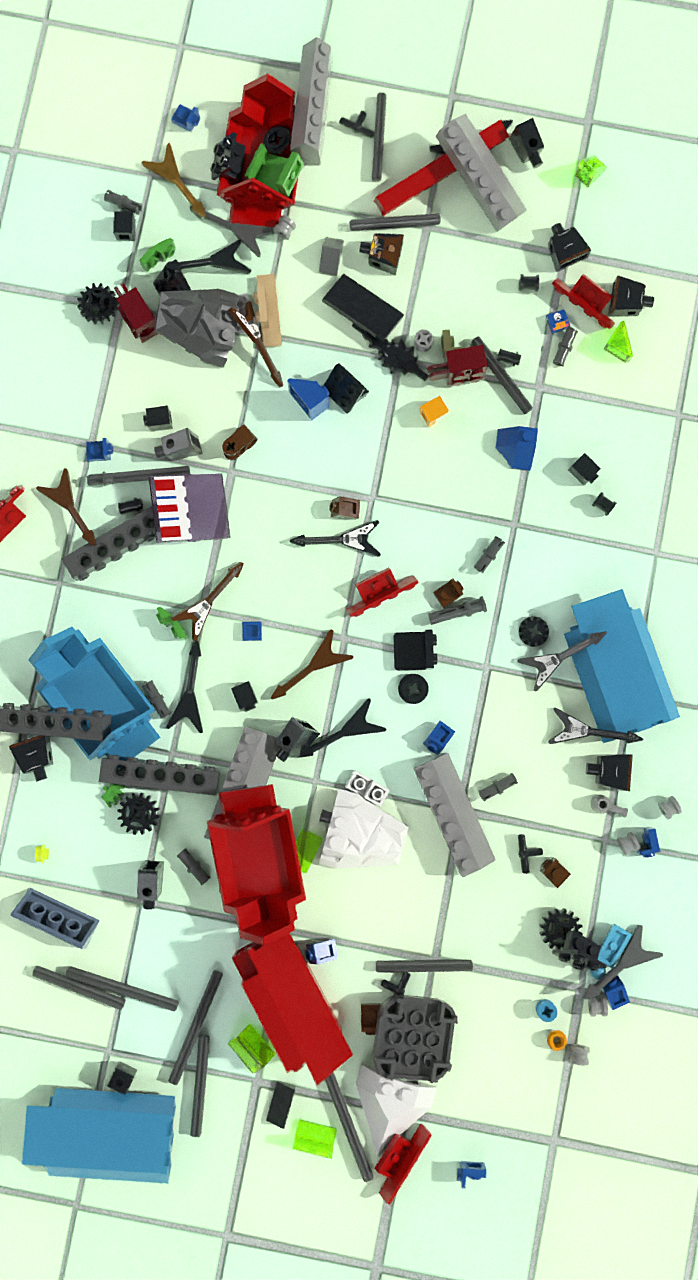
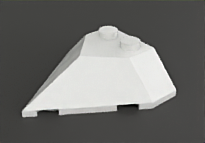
M361 1064L356 1087L377 1155L389 1145L395 1133L401 1135L432 1108L437 1086L420 1081L417 1084L394 1078L392 1081L386 1079L375 1067Z

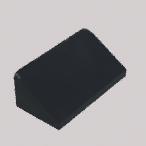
M277 1080L266 1121L279 1128H285L296 1089L295 1085Z

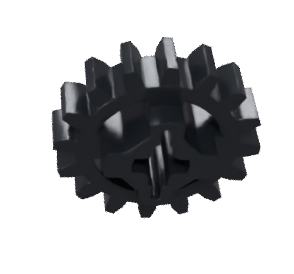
M92 283V288L85 286L87 291H80L82 298H77L80 303L77 307L81 316L85 317L87 322L92 319L94 325L97 324V321H100L103 325L105 319L110 322L109 317H115L114 310H118L115 292L111 291L108 285L104 288L102 283L98 287L94 283ZM95 300L99 302L101 308L96 304Z
M143 792L140 793L139 797L137 793H132V798L130 796L125 797L127 802H120L123 808L117 809V812L121 813L117 820H123L120 826H127V833L133 830V835H137L138 831L143 835L145 834V829L150 832L152 831L151 825L156 826L158 824L155 819L160 818V815L156 814L160 807L155 808L154 805L157 801L151 802V795L145 798ZM136 801H143L146 804L142 806L139 805ZM127 808L130 809L128 817L126 815ZM145 809L142 811L141 817L133 818L138 810ZM151 810V818L149 820L148 812ZM139 822L142 827L134 826L131 823Z
M554 908L553 914L548 911L549 917H542L545 923L539 924L544 929V931L539 932L541 936H545L542 941L544 943L549 942L548 947L550 949L554 946L555 949L564 947L565 942L559 943L554 940L563 939L565 941L568 930L573 929V931L583 935L579 931L583 925L577 923L579 917H573L574 912L571 910L567 914L565 908H562L561 912ZM557 917H566L568 920L561 921ZM552 923L551 930L548 932L549 925ZM557 924L563 927L565 936L559 932Z

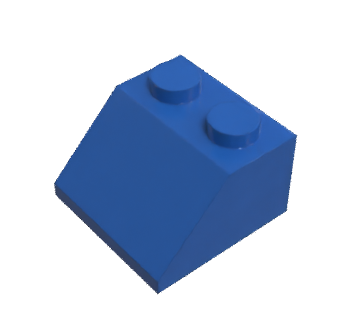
M293 378L287 380L289 393L311 421L329 408V391L324 385L320 386L317 381Z

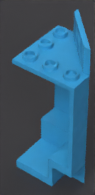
M72 626L44 639L28 659L42 678L35 686V689L47 705L50 706V709L56 710L57 707H66L68 711L86 709V712L92 713L93 710H102L104 714H111V733L105 740L73 738L89 761L95 757L100 759L108 754L118 755L119 759L127 760V757H136L161 738L149 722L152 719L150 716L155 712V709L101 638L89 643L79 629L75 630ZM87 720V726L90 728V722ZM121 764L118 765L117 771H118L120 768H122L123 765H121Z

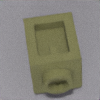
M450 329L442 330L441 346L444 358L446 351L463 347H454V336L450 335Z

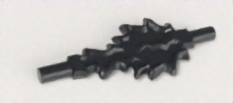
M352 324V327L360 332L365 340L370 341L369 348H375L378 350V353L383 354L378 360L384 361L381 366L390 368L391 374L402 372L405 376L410 372L424 382L429 378L428 374L421 370L417 364L418 356H414V346L408 348L401 338L399 343H396L393 339H391V342L386 339L382 343L356 324Z

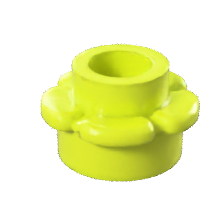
M45 845L36 846L35 861L44 864V860L49 859V848H45Z

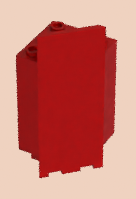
M268 73L243 86L241 106L229 112L225 137L234 132L237 134L236 142L246 147L241 181L236 183L220 176L217 196L224 199L225 202L231 203L229 222L274 228L275 225L279 224L282 210L295 204L298 179L289 197L253 177L250 179L245 177L246 170L250 166L255 152L260 144H263L264 136L270 129L282 126L287 128L292 136L295 114V91ZM278 137L276 142L277 145L279 144L280 140ZM291 144L287 146V150H282L281 154L276 153L275 155L289 159L292 153L290 150Z
M273 784L218 792L222 814H217L213 816L214 819L206 821L223 910L225 913L236 915L241 939L261 945H266L295 931L294 921L298 920L296 905L306 900L290 809L277 805Z
M289 933L266 945L251 942L234 952L231 959L242 978L241 986L287 1073L291 1071L295 1073L304 1067L303 1064H306L318 1086L352 1057L353 1053L342 1034V1027L299 945L295 944Z

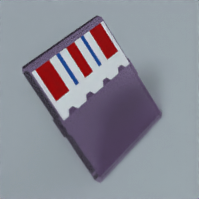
M180 474L148 477L156 543L199 542L201 540L231 538L223 474Z

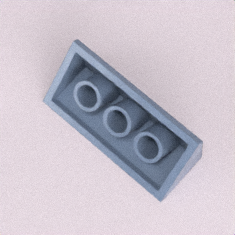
M32 888L26 892L10 915L81 950L87 949L100 920Z

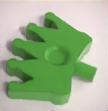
M111 783L109 788L103 787L106 793L101 798L109 808L112 807L110 802L117 805L115 799L122 800L118 794H125L120 790V788L125 789V786Z

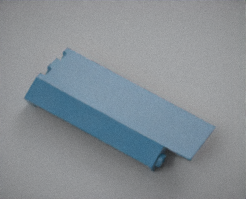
M623 589L571 606L578 625L570 627V632L564 633L568 648L587 639L591 633L607 632L597 645L592 644L572 655L597 728L623 733L628 731L636 733L679 718L678 709L640 608L633 610L632 607H629ZM601 737L603 743L617 740Z
M56 1088L54 1096L50 1097L49 1107L27 1105L22 1165L44 1166L47 1169L48 1176L169 1184L172 1167L171 1151L174 1139L173 1122L176 1111L175 1096L126 1093L123 1095L119 1092Z

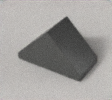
M331 237L325 238L322 245L319 273L337 276L344 240Z

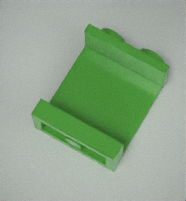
M260 144L250 166L246 170L245 177L246 179L253 177L284 196L289 197L304 163L299 153L292 152L288 159L269 154L264 144Z

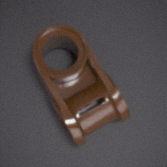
M246 425L240 426L223 442L224 456L228 460L238 459L245 451L256 444L258 438Z

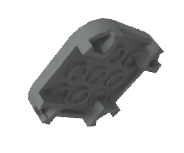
M394 995L385 999L378 1011L372 1052L373 1064L376 1070L386 1079L392 1081L394 1078L438 1083L439 1079L444 1077L448 1071H451L453 1065L450 1063L454 1027L455 1024H458V1016L453 1008L444 1000L438 998Z

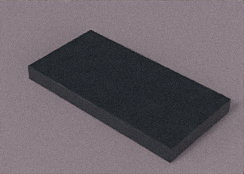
M344 273L322 299L323 303L382 343H384L404 317L402 312Z

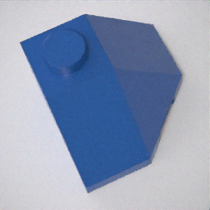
M516 426L497 430L495 448L502 454L512 469L531 471L538 428Z

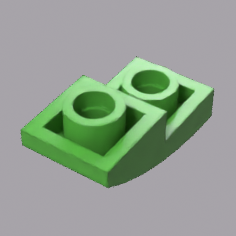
M168 238L150 248L139 259L142 268L149 272L151 268L157 265L159 258L164 262L171 258L176 250L174 240Z
M157 607L159 613L156 616L159 623H164L166 627L173 625L174 627L171 630L175 638L179 637L181 641L188 639L189 637L178 621H172L170 619L172 615L165 609Z

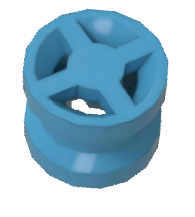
M541 999L536 1004V1013L542 1021L552 1022L555 1020L558 1012L553 1002L548 999Z

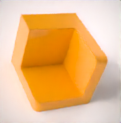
M439 395L420 406L419 413L427 426L431 427L438 418L447 414L449 409Z

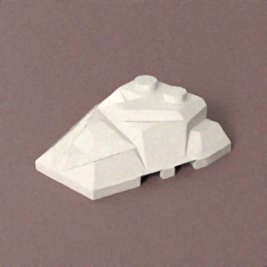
M338 788L319 864L335 869L399 865L409 827L390 814L385 813L373 803L368 802L358 793Z

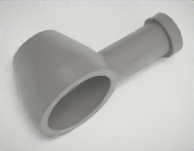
M596 795L591 800V808L595 813L605 814L610 811L624 818L628 814V808L611 804L609 798L605 795ZM601 801L605 802L604 808H600L599 803Z

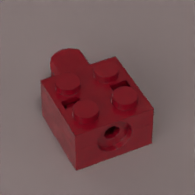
M122 282L120 285L125 292L123 295L117 286L114 287L118 298H116L119 303L117 309L130 328L134 338H139L144 343L159 334L154 331L156 319L137 288L135 287L129 291L124 282Z
M477 345L446 351L443 363L430 365L427 368L428 373H430L428 375L429 380L446 379V384L452 386H459L463 382L468 381L470 383L480 382L484 378L488 367L484 346Z

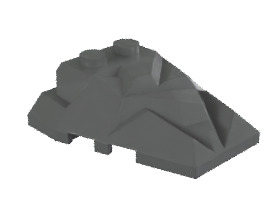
M219 288L161 292L154 331L174 344H179L189 354L192 353L199 357L203 363L224 368L229 351L232 350L237 326L236 320L229 313L228 309L233 307L239 311L236 293Z

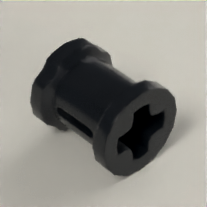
M520 274L519 291L534 290L538 292L540 276H524V274Z
M601 492L591 506L598 507L605 512V516H608L617 502H612Z

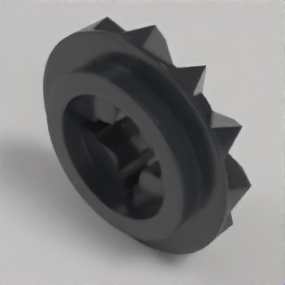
M277 126L266 133L263 144L268 153L270 152L272 155L276 153L281 154V151L287 150V146L291 144L290 139L292 136L287 128ZM277 137L280 139L278 145L276 144Z
M531 616L520 624L519 637L524 644L537 647L546 642L550 629L546 621L540 617ZM537 624V631L541 634H535L532 637V632L527 628L533 629Z
M419 674L404 676L398 685L399 696L404 702L409 704L422 702L429 692L427 681ZM418 682L416 689L420 694L414 692L408 696L410 689L406 684L413 686Z

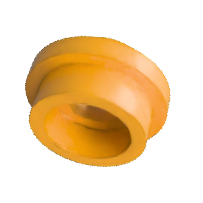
M560 1030L551 1031L547 1036L548 1046L555 1051L564 1049L567 1044L566 1035ZM555 1037L560 1038V1041L558 1043L553 1042V1039Z

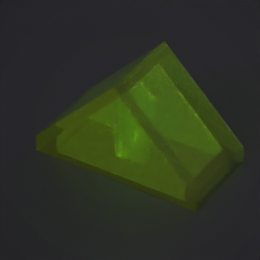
M593 155L581 160L575 177L589 188L608 167Z
M624 320L620 322L603 350L624 363H629L633 353Z

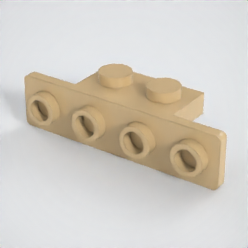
M275 274L257 275V293H254L255 304L259 305V311H256V320L261 323L263 344L265 348L282 346Z

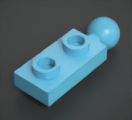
M613 923L601 944L598 960L613 968L632 934ZM606 969L590 970V974L593 978L599 980L606 974Z

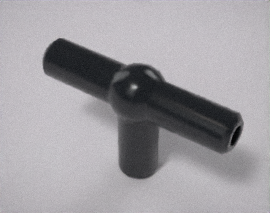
M360 111L356 122L344 117L340 118L339 124L352 129L355 133H361L369 138H373L375 133L373 130L362 126L367 116L365 111Z
M519 834L518 856L521 861L522 873L528 874L530 872L528 857L543 855V849H527L525 835Z
M403 972L398 985L383 979L381 987L394 992V995H404L405 987L411 974Z

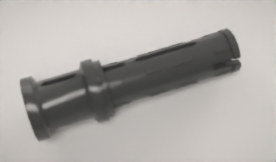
M480 596L479 599L469 602L465 600L461 605L428 613L431 625L465 615L466 617H471L472 614L482 611L485 613L487 612L484 597Z

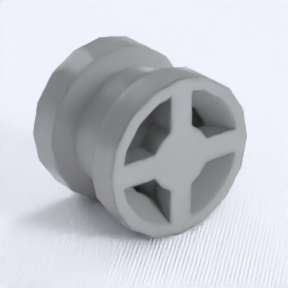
M281 216L279 224L275 225L273 230L279 237L288 240L291 237V231L295 230L296 224L290 218Z
M426 329L419 330L414 337V347L419 352L429 351L432 346L433 335Z
M674 796L668 797V800L665 802H658L659 809L667 820L671 819L674 814L679 815L682 813L681 806Z
M632 832L627 833V836L624 838H617L618 845L625 856L630 855L634 850L639 851L641 849L637 838Z
M606 996L588 999L590 1017H595L596 1015L608 1016Z
M571 1044L570 1050L572 1055L569 1057V1062L575 1065L588 1066V1054L591 1048L585 1045Z

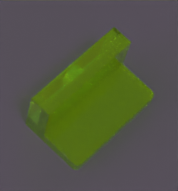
M304 828L297 838L296 847L301 872L307 873L323 838Z
M248 1024L235 1038L228 1042L230 1048L252 1074L264 1068L275 1056L274 1051L251 1024Z
M299 1119L292 1149L332 1159L337 1128Z

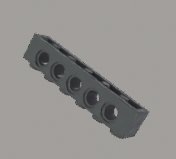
M157 503L96 538V546L87 543L61 558L71 577L76 581H83L93 571L96 570L98 572L104 569L107 563L120 560L124 553L137 550L143 542L148 543L156 538L155 535L161 532ZM151 520H157L155 527H148V523ZM135 529H140L138 537H132V532ZM118 539H123V545L120 547H116V541ZM107 548V554L100 557V550ZM85 558H90L88 566H83Z
M2 703V706H0V732L103 741L111 733V714H104L102 710H93L92 713L86 712V709L68 711L66 707H57L54 710L50 709V706L32 708L31 704L15 706V703ZM87 720L90 722V728L87 726Z
M109 754L107 758H101L98 782L217 795L220 771H216V767L204 766V769H197V765L185 764V767L177 766L176 762L166 761L164 765L158 764V760L146 759V762H139V758L127 757V760L119 759L118 755ZM120 764L126 768L124 775H120L117 772V767ZM138 767L145 769V776L143 778L138 777L136 774ZM158 769L163 770L165 773L163 780H159L155 776ZM179 771L184 774L183 782L175 780L176 772ZM196 774H201L204 778V782L200 785L194 782Z

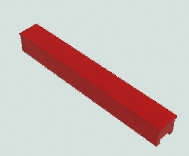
M502 119L479 132L489 150L505 142V139L509 137ZM445 153L376 196L373 202L384 217L457 170Z

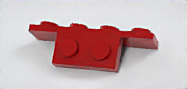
M585 274L581 275L573 288L569 287L559 278L552 282V285L555 286L554 289L559 294H565L569 297V301L573 305H579L583 308V312L587 316L597 319L601 327L605 329L614 327L616 323L602 312L613 296Z
M17 485L9 491L10 495L5 500H0V542L26 517L13 503L26 490L23 485L19 487Z
M388 567L355 584L362 601L348 607L346 611L350 617H358L365 610L376 608L381 605V602L387 599H394L403 591L412 590L419 583L418 579L412 575L397 583L391 569Z
M423 1124L418 1126L410 1140L395 1133L374 1168L377 1173L387 1177L379 1190V1194L386 1204L390 1205L396 1197L399 1189L432 1137L431 1132Z

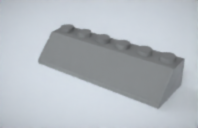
M316 37L302 47L290 150L299 153L303 158L319 166L321 165L333 59L331 45Z
M466 113L453 119L435 135L436 139L496 232L527 211Z
M245 726L221 792L266 785L276 760V754L280 749V746L276 743L277 738ZM219 797L211 819H214L213 816L217 814H222ZM207 828L204 838L210 840Z
M449 753L413 768L462 878L494 862L496 860Z

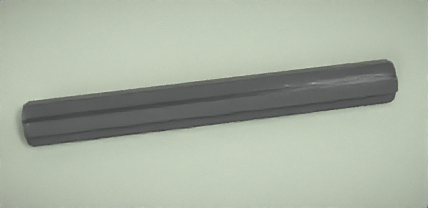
M385 92L377 94L372 180L377 182L382 179L387 100Z
M439 213L351 219L349 226L350 231L439 225L441 216Z
M475 337L471 342L472 346H484L486 361L490 370L524 414L529 413L533 409L532 405L481 337Z
M472 960L376 962L377 973L473 971Z
M36 966L33 970L32 976L118 1010H122L126 1003L124 998L67 978L62 974L41 966Z
M200 1035L198 1040L190 1136L196 1138L202 1134L209 1035Z

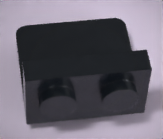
M427 629L424 632H396L393 635L395 670L434 669L438 659L437 653H434L433 646H437V635L433 634V629Z

